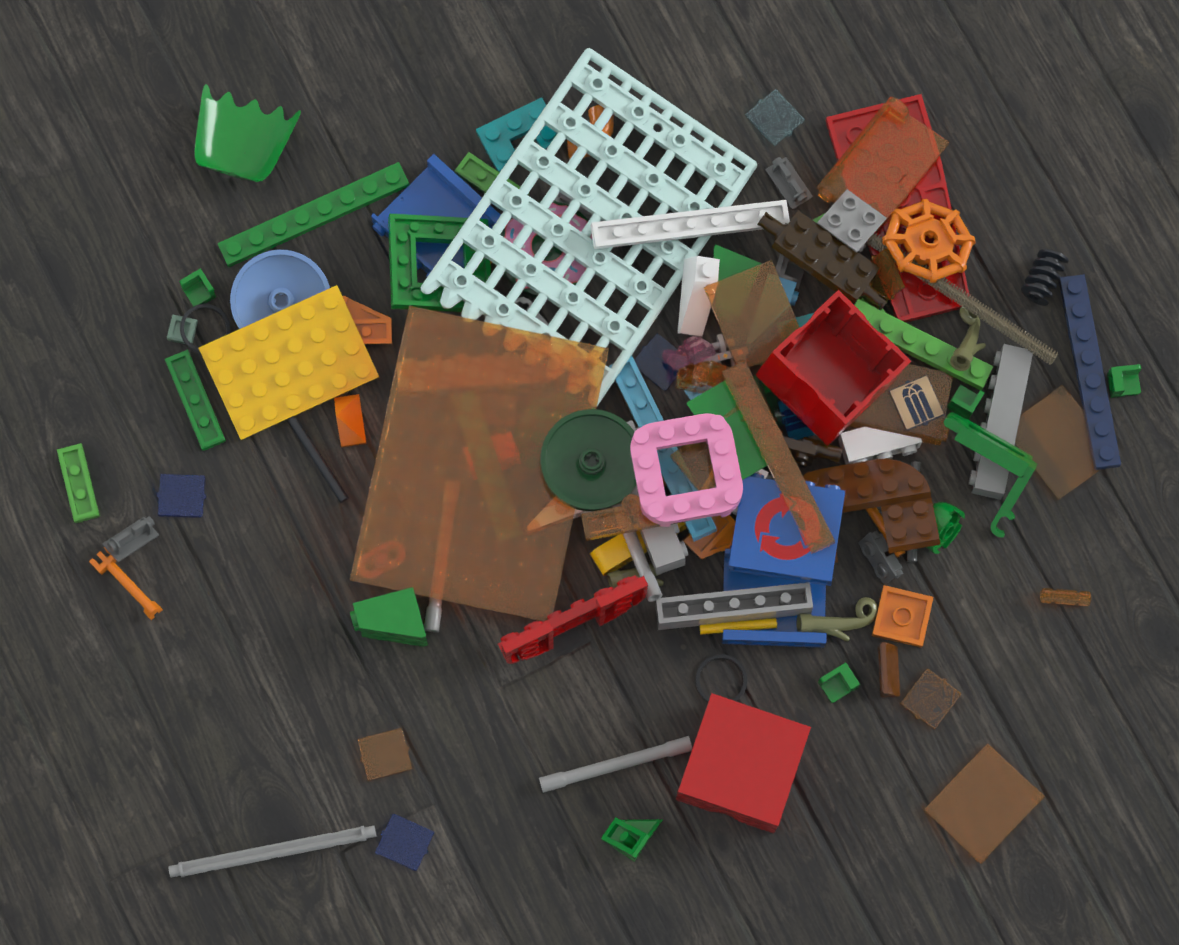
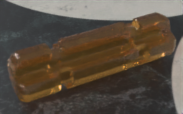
M1043 588L1040 599L1042 603L1054 601L1055 604L1075 605L1079 603V606H1089L1091 603V593L1088 591L1077 593L1076 590L1063 589L1053 591L1051 588Z

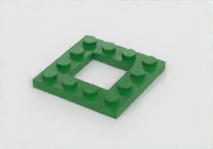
M389 214L388 231L392 309L463 311L465 302L462 300L452 308L445 309L440 303L444 289L442 286H439L430 294L421 292V285L423 283H417L416 242L451 244L468 218ZM480 218L479 221L489 227L488 219ZM463 243L464 268L476 252L465 243ZM485 257L472 274L484 283L491 275V263Z

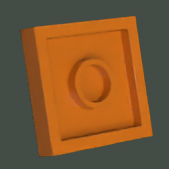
M883 585L872 636L922 648L933 597Z

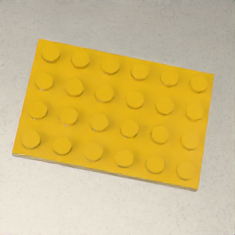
M337 285L199 347L241 440L379 378Z

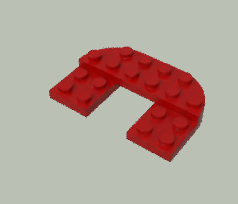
M636 575L626 577L616 583L617 587L603 588L593 594L594 598L586 602L584 599H580L570 605L571 609L563 613L561 610H557L547 616L548 620L544 622H532L524 627L525 631L521 633L512 632L503 636L498 646L506 662L514 664L520 661L518 656L521 660H528L552 650L553 637L593 618L596 619L600 627L626 613L632 607L631 603L633 606H636L645 599L648 590V583L645 577L638 578Z

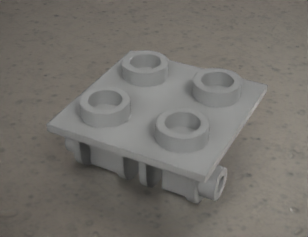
M847 189L817 224L855 252L861 253L866 246L865 243L887 218Z

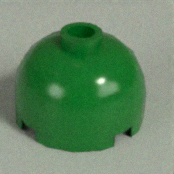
M945 502L933 504L940 545L926 548L934 554L941 553L937 550L941 546L946 549L952 543L962 527L958 523L960 517L965 519V513L962 510Z

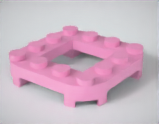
M699 414L649 423L634 432L630 445V455L637 484L640 508L643 515L649 520L659 524L661 527H670V524L718 515L725 517L730 515L739 505L743 493V483L733 433L724 417L714 414ZM706 441L716 488L666 496L657 450Z

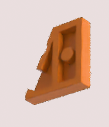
M342 296L364 344H392V318L346 296Z
M730 515L711 517L717 528L716 532L697 541H693L689 533L682 541L700 559L720 551H725V549H730L736 523Z

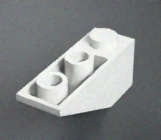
M868 427L843 432L838 439L840 447L843 448L842 454L846 464L875 459H892L893 455L902 453L903 456L911 455L917 452L922 443L921 438Z

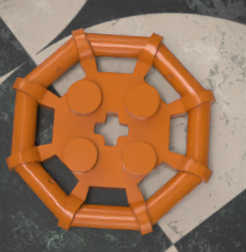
M922 199L921 202L902 209H895L891 213L892 218L886 235L882 238L883 245L887 246L897 263V269L900 272L905 271L927 279L930 283H936L937 280L957 272L963 273L967 269L966 263L972 246L976 242L975 237L969 233L959 216L960 212L956 209L953 211L931 203L928 199ZM918 213L922 214V216H919L917 218H910V216ZM930 213L935 214V215H938V216L943 217V218H946V219L944 220V219L940 218V221H939V220H936V219H933L934 216L931 215ZM900 224L907 227L905 234H897ZM950 225H954L959 235H955ZM925 236H928L929 238H934L935 240L933 241V243H927L925 241ZM898 244L905 246L909 253L906 257H904ZM954 244L962 246L959 255L952 252ZM913 260H916V262H917L918 264H920V265H926V264H928V265H929V268L927 269V268H924V267L915 265V264H913L912 262H913ZM945 260L949 261L950 265L937 269V263Z

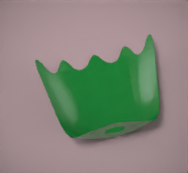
M205 84L201 97L195 141L196 163L199 166L228 176L255 182L263 181L275 167L299 119L301 110L296 112L289 120L284 119L282 106L275 109L271 114L266 115L260 110L256 99L246 106L238 107L234 104L231 93L227 92L218 101H215L210 94L208 85Z

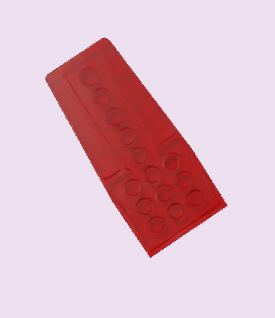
M921 94L826 117L825 121L845 189H848L887 218L877 229L876 236L880 234V238L886 235L892 218L891 213L895 209L911 206L921 202L922 199H928L931 203L952 210L942 161ZM918 213L910 216V218L914 219L922 216V214ZM930 213L931 215L934 216L933 219H936V220H939V221H940V218H942V219H944V220L946 219V218H943V217H940V216H938V215H935V214ZM900 224L897 234H905L907 227ZM950 225L955 235H957L954 225ZM925 236V241L927 243H933V241L935 240L934 238H929L928 236ZM867 244L874 264L876 263L877 265L884 254H881V252ZM898 244V247L901 248L900 250H903L902 253L906 252V255L908 252L905 246ZM954 244L952 252L957 255L960 253V247ZM885 256L886 260L878 272L883 282L888 285L894 275H899V290L897 288L898 282L897 285L894 282L893 291L892 282L889 287L891 286V293H888L890 289H884L887 291L886 295L888 294L887 297H889V303L895 318L906 323L958 310L962 307V305L960 306L954 300L949 299V297L943 295L936 288L934 289L928 283H925L926 281L921 280L918 276L905 271L900 272L897 269V263L894 262L893 264ZM945 260L937 263V269L950 265L949 261ZM889 264L891 266L892 264L893 267L886 278L885 276L883 277L882 269L885 267L888 270L886 265ZM894 268L895 272L887 283L886 280ZM965 271L945 277L944 281L948 279L947 282L950 281L949 285L953 283L952 286L954 284L955 287L958 286L957 290L961 288L960 291L962 289L963 292L966 291L965 295L969 293Z

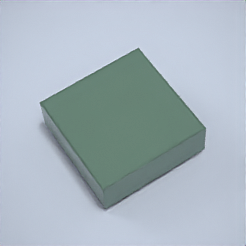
M172 315L167 335L168 341L185 344L180 334V323L183 316ZM186 318L184 332L188 341L193 344L198 321L197 319Z

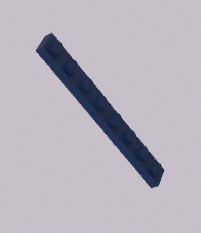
M1085 274L1061 277L1059 286L1094 470L1120 467L1121 460Z

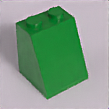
M413 587L353 603L354 611L350 612L355 631L360 630L362 637L422 647L428 646Z

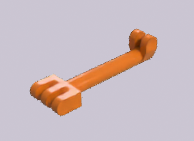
M101 551L98 552L96 555L103 561L101 564H98L93 558L89 561L101 575L108 570L144 608V613L150 620L155 618L154 615L157 612L160 613L163 610L155 601H151L118 567L117 561L111 554L106 557Z

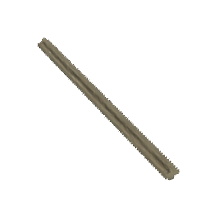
M876 232L875 235L873 234L866 244L871 245L878 252L884 254L888 248L883 245L881 240L883 236L879 238L880 234L876 236ZM890 253V255H887V256H891L890 259L892 258V260L895 262V260H894L893 256L891 255V253ZM913 260V262H912V263L915 264V265H918V266H921V267L924 266V265H920V264H918L917 262H915L916 260ZM945 277L937 280L936 283H930L929 280L920 278L943 295H946V297H949V299L965 307V309L978 316L981 320L983 319L989 325L994 326L993 328H996V330L999 329V332L1004 333L1010 339L1012 338L1017 344L1020 343V345H1023L1022 347H1025L1031 353L1033 352L1039 358L1044 359L1043 361H1046L1049 365L1057 358L1058 352L1055 353V350L1052 352V348L1049 351L1050 347L1047 348L1048 345L1044 347L1045 343L1042 344V341L1039 343V339L1036 342L1037 338L1034 339V336L1031 338L1032 335L1026 334V331L1023 333L1024 330L1018 329V326L1015 328L1016 324L1013 325V322L1010 324V320H1005V317L1002 319V315H997V312L994 314L995 310L992 311V308L989 310V306L986 309L987 305L984 306V303L981 305V301L978 304L979 300L976 301V298L973 300L974 297L968 296L969 293L965 295L966 291L963 292V289L960 291L961 288L957 290L958 286L955 287V284L953 286V283L949 285L950 281L947 282L948 279L944 281Z

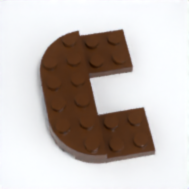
M887 458L818 469L806 473L793 482L800 484V481H810L815 483V486L824 488L825 485L839 486L840 490L845 491L842 513L881 506L889 553L940 545L930 487L924 476L911 465ZM837 552L835 556V563L838 562Z

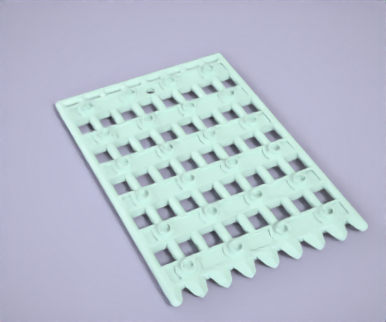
M587 48L421 285V292L430 294L439 286H442L444 289L440 303L443 308L449 309L461 300L464 301L465 304L461 317L465 323H471L483 314L486 318L482 331L486 337H493L502 329H505L507 332L503 345L506 351H514L526 343L528 346L524 359L527 365L533 366L545 357L548 358L549 361L545 371L546 377L549 380H555L567 371L570 373L566 386L568 393L577 394L586 386H589L591 389L587 402L590 407L595 408L599 405L681 282L684 259L698 256L711 236L698 237L691 249L680 242L679 239L632 245L622 260L610 252L613 247L594 249L593 240L590 238L592 234L591 223L643 217L637 211L648 195L661 203L653 215L666 214L668 210L677 213L711 209L714 207L705 202L715 185L728 192L718 208L731 206L757 168V162L591 48ZM591 60L602 68L601 71L598 72L589 66L588 62ZM611 74L622 81L621 86L608 79L609 75ZM572 86L584 94L573 111L561 103ZM632 88L641 94L643 98L639 100L630 94L629 90ZM592 100L605 108L594 125L581 117ZM652 102L663 109L662 114L649 107L650 103ZM613 114L625 122L614 139L602 131ZM673 116L682 122L684 126L680 128L671 122L670 118ZM656 124L660 125L662 131L655 132L653 126ZM545 125L557 133L546 150L534 142ZM633 128L646 136L635 153L622 145ZM693 130L704 137L703 142L690 135L691 131ZM565 139L578 147L567 164L554 156ZM654 142L666 150L656 167L643 159ZM714 144L725 152L724 155L721 156L712 150L711 146ZM586 153L599 161L588 178L575 170ZM674 157L687 164L676 181L664 174V171ZM734 158L746 166L744 170L731 163L732 159ZM518 164L530 171V174L519 189L507 182V179ZM607 167L619 175L609 192L596 185ZM694 171L707 178L697 195L684 187ZM538 178L551 186L540 203L527 195ZM627 181L640 189L629 206L617 199ZM559 192L572 200L561 217L548 210ZM491 203L503 211L492 229L479 221ZM580 206L593 214L582 231L569 224ZM511 218L524 225L513 243L500 235ZM532 232L545 240L534 257L521 249ZM463 243L476 251L464 269L452 261ZM553 246L566 254L555 271L542 264ZM642 249L655 257L644 274L631 266ZM484 257L497 265L485 283L472 275ZM574 260L587 268L576 285L563 278ZM663 263L675 270L665 288L652 280ZM505 271L518 279L506 297L493 289ZM595 274L607 282L596 300L583 292ZM525 286L538 293L528 311L515 304ZM615 289L628 296L617 314L604 306ZM547 300L559 307V310L548 326L536 318V315ZM636 302L649 310L638 328L625 320ZM568 314L580 322L569 340L556 332ZM589 328L601 336L590 354L577 346ZM609 343L622 350L611 368L598 360Z

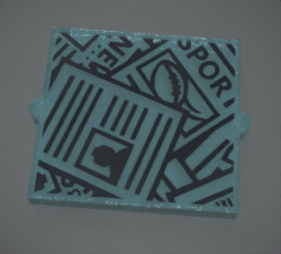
M776 89L763 100L759 99L758 104L745 115L773 146H776L787 135L791 136L792 131L805 121Z

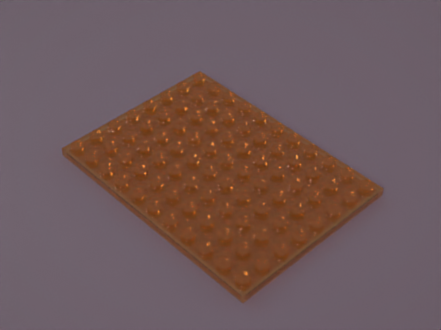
M409 306L350 581L397 591L413 587L414 593L420 596L543 622L548 620L547 616L554 612L575 509L558 500L547 487L540 466L541 449L546 435L560 419L576 411L596 409L609 348Z

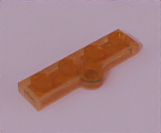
M634 494L625 496L622 500V506L581 514L586 541L661 527L643 515L639 497Z

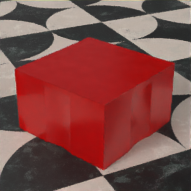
M838 290L814 312L804 326L796 329L770 354L756 373V376L829 446L893 384L910 364L911 360L885 335L877 331L869 323L865 315Z
M711 693L676 800L710 812L729 815L739 822L774 834L779 825L811 727Z

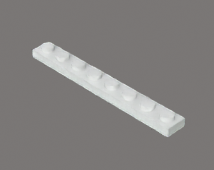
M786 200L592 222L590 226L594 249L762 230L763 228L757 224L765 212H768V214L784 225L785 223L788 224L790 219Z

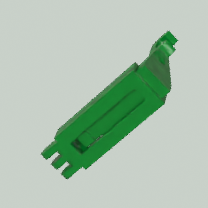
M951 412L945 418L944 425L957 433L954 440L1019 476L991 523L992 533L997 537H1004V530L998 529L997 523L1004 516L1009 518V520L1015 519V515L1011 510L1038 464L1032 461L1033 456L972 421Z

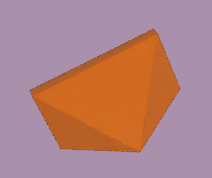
M359 394L334 398L341 447L366 444Z

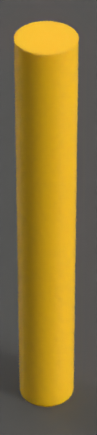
M776 618L700 625V635L723 633L724 629L777 628Z

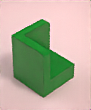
M201 268L179 281L183 292L192 306L206 304L216 298L214 289Z
M1141 364L1110 368L1107 378L1111 398L1139 395L1141 393L1138 376L1141 371Z
M960 384L947 408L969 420L981 401L984 392L980 390L976 394Z
M846 662L821 677L818 681V684L831 703L846 696L860 685Z

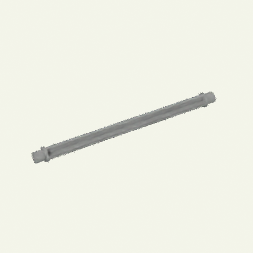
M361 826L335 833L178 862L177 865L169 866V874L171 878L177 876L182 878L211 870L234 867L271 858L334 847L336 845L367 841L368 838L377 837L375 826Z

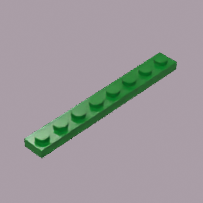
M397 162L217 244L229 268L403 190L409 186V182L400 163Z

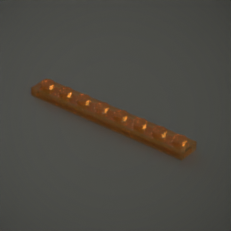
M744 361L722 371V376L811 554L835 544V540L746 362Z

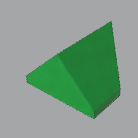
M615 817L601 839L635 862L663 819L620 820Z

